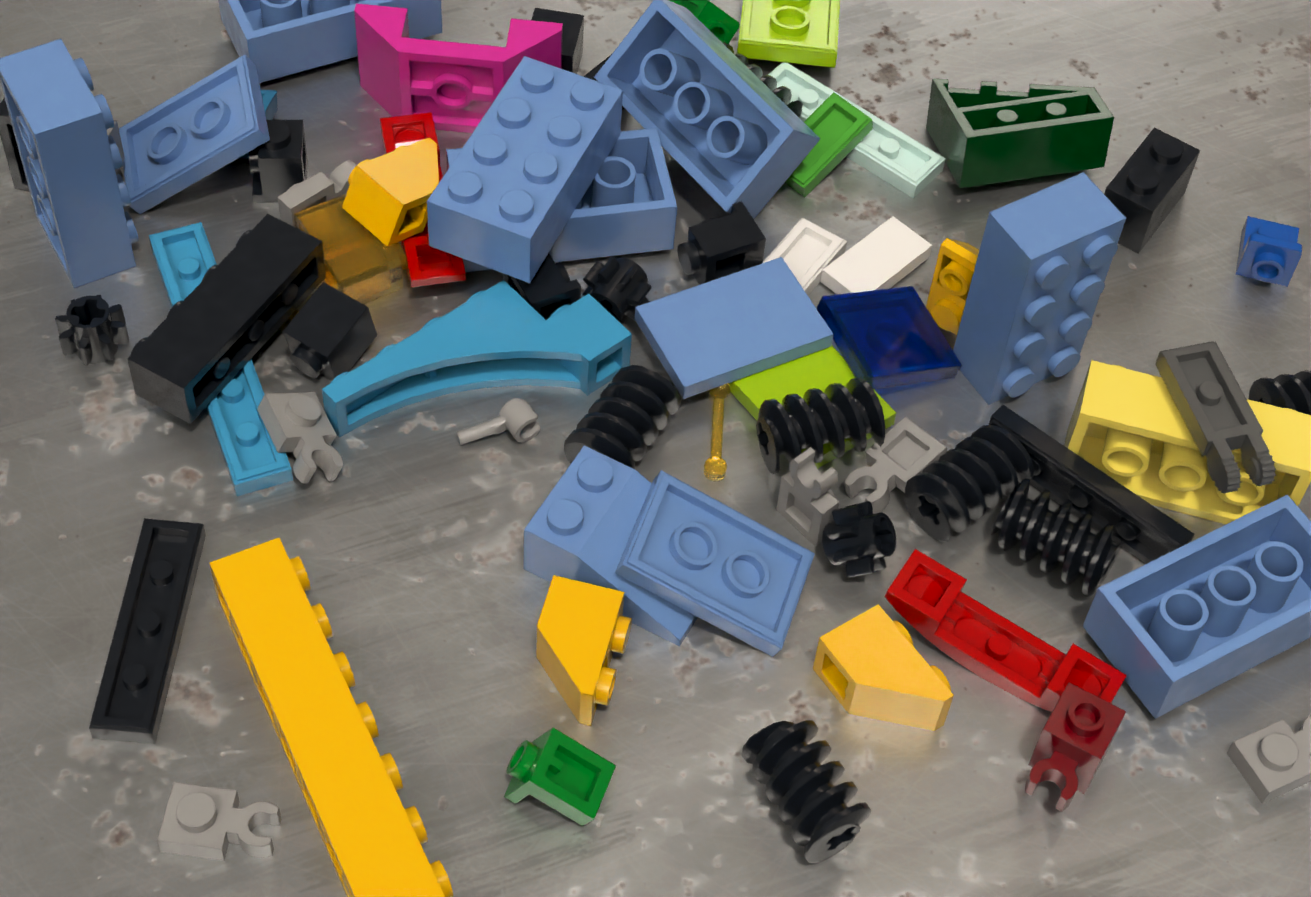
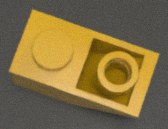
M430 137L408 146H400L394 151L374 159L363 160L352 170L348 178L349 188L342 208L387 247L422 232L427 223V200L439 184L437 143Z
M946 238L940 246L924 316L934 321L940 328L957 335L979 249L969 243Z
M553 575L537 623L536 658L580 724L591 726L597 705L608 706L610 703L617 669L609 668L613 652L624 654L630 635L632 618L623 616L624 592Z
M879 604L819 637L813 670L848 714L931 731L944 726L954 696L946 676L936 666H929L913 646L912 638L907 629L900 622L892 621Z

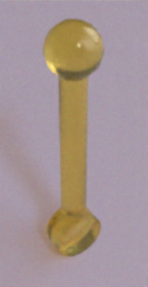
M729 383L709 390L710 396L713 398L710 458L705 461L704 475L707 479L714 482L723 480L727 472V463L722 459L724 403L725 398L729 396L731 391Z

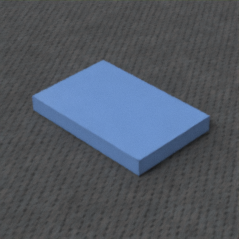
M246 55L239 57L119 128L125 156L123 161L125 185L130 196V207L142 214L270 140L257 67Z
M782 257L635 307V321L683 399L831 347L833 340L832 331Z
M661 470L653 479L615 573L773 657L783 647L815 553Z

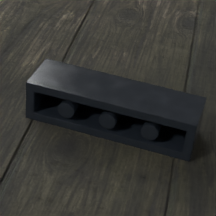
M269 214L252 230L243 233L236 247L218 265H213L208 269L202 282L184 301L181 300L174 304L167 318L149 337L142 338L134 346L127 360L135 394L191 424L326 278L322 240Z

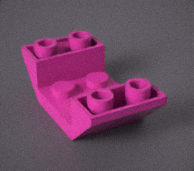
M357 3L355 5L354 14L360 86L392 117L432 112L435 130L473 133L524 56L562 69L563 23L511 18L506 47L409 38L408 8Z

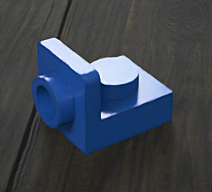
M1247 216L1241 233L1235 275L1288 287L1302 256L1303 246L1297 243L1299 228Z

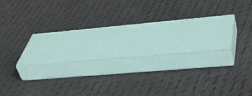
M782 62L768 74L776 79L777 88L785 86L791 90L792 97L790 103L798 100L803 103L802 113L799 117L803 122L835 92L786 62ZM835 92L869 116L873 121V129L846 156L848 159L913 199L943 171L946 158Z

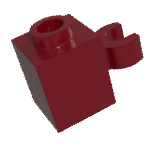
M1068 682L1041 732L1028 764L1032 769L1025 784V793L1032 796L1039 783L1043 781L1054 782L1061 790L1055 806L1061 812L1070 805L1076 791L1085 795L1116 735L1126 711Z

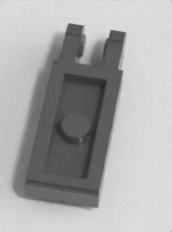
M1216 341L1160 351L1155 365L1201 455H1206L1208 473L1212 481H1215L1218 491L1228 493L1238 491L1237 488H1240V468H1238V463L1235 462V457L1231 451L1235 449H1241L1242 466L1246 473L1249 474V479L1252 480L1253 484H1256V486L1272 484V481H1275L1276 468L1272 455L1269 454V449L1261 436L1263 429Z

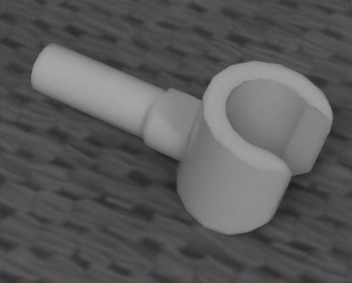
M515 398L508 401L501 408L498 417L457 431V435L461 445L509 430L517 442H526L538 435L541 427L536 421L538 415L526 401Z

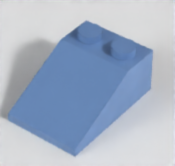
M584 445L524 529V570L550 583L553 575L622 591L624 592L623 616L632 618L633 624L680 647L698 617L615 573L652 483L635 469Z

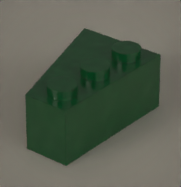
M932 78L926 129L941 156L946 158L945 163L959 188L980 187L986 184L1013 180H1028L1034 177L1061 173H1076L1082 170L1105 166L1114 116L1095 87L1029 84L1028 92L999 91L997 90V82L981 81L980 89L948 88V79Z

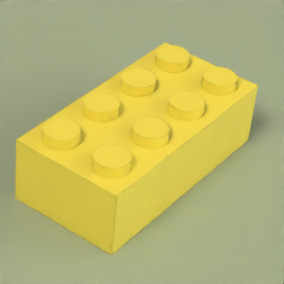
M1091 360L1067 429L1064 446L1151 505L1228 524L1285 495H1288L1299 506L1311 483V415L1247 399L1263 429L1261 436L1275 462V481H1272V484L1263 486L1253 484L1252 480L1249 479V474L1246 473L1242 466L1241 449H1235L1231 451L1235 457V462L1238 463V468H1240V488H1237L1238 491L1221 493V491H1218L1217 486H1215V481H1212L1208 473L1206 455H1201L1162 377L1126 369L1119 365H1110Z

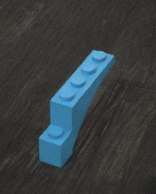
M502 280L486 291L476 292L466 303L446 315L431 319L421 330L401 342L386 346L376 357L351 372L339 374L329 385L322 388L324 411L336 435L341 437L375 418L405 406L446 394L482 388L523 385L581 389L588 396L610 382L621 368L630 366L632 334L590 294L585 295L571 305L566 304L559 307L550 318L545 320L505 280Z

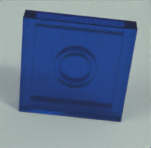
M913 286L822 296L816 308L832 331L833 340L855 378H863L870 384L872 389L955 378L962 366Z

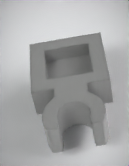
M348 160L338 165L332 171L329 178L320 171L305 181L291 186L286 192L277 197L280 220L310 235L337 220L336 209L343 205L349 188L348 178L357 165Z
M316 393L265 394L257 410L277 452H293L296 458L293 464V471L297 479L301 483H309L317 469L316 466H318L324 472L328 482L335 481L343 467V460L339 452L330 446L336 437V433Z
M905 416L885 434L884 443L881 447L874 443L865 451L867 465L870 467L855 469L846 477L844 482L846 495L852 499L863 489L875 490L865 500L872 503L873 514L880 513L888 505L890 492L895 487L905 493L907 481L917 473H923L924 468L932 462L939 461L940 457L947 452V447Z
M810 447L790 462V471L782 476L776 510L817 547L822 543L825 526L828 523L835 522L832 511L838 509L839 501L835 498L830 488L837 484L838 473L833 467L821 473L814 463L815 451Z
M1311 715L1305 719L1296 733H1293L1285 720L1282 719L1235 740L1231 744L1227 755L1262 804L1311 782Z
M173 782L157 843L160 852L225 861L229 844L240 845L243 851L252 857H270L274 851L272 838L254 835L252 831L260 824L280 826V809L277 805L265 801L255 802L241 809L238 808L240 801L237 790Z

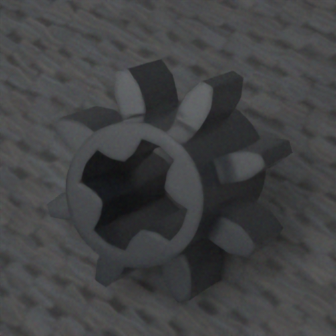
M611 257L605 265L596 261L583 278V281L588 285L582 293L583 297L590 294L621 324L628 317L635 320V307L650 302L645 297L651 289V285L647 284V275L641 266L630 259Z
M101 295L73 299L67 308L66 315L56 316L55 318L63 354L67 356L76 352L84 365L88 366L89 364H99L108 360L112 361L115 359L114 355L118 350V344H129L122 306L117 304L109 308L108 303L102 299Z
M869 501L833 510L832 515L835 522L828 523L822 535L823 549L828 560L835 566L846 565V574L849 578L885 569L887 566L884 557L891 556L896 548V533L890 518L882 512L873 514L872 503Z

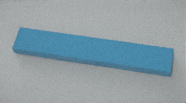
M202 222L148 235L171 307L178 301H184L202 282L208 269L213 265H217ZM252 359L247 362L206 407L237 497L293 481L292 468L286 452H277L257 410L264 397V392Z

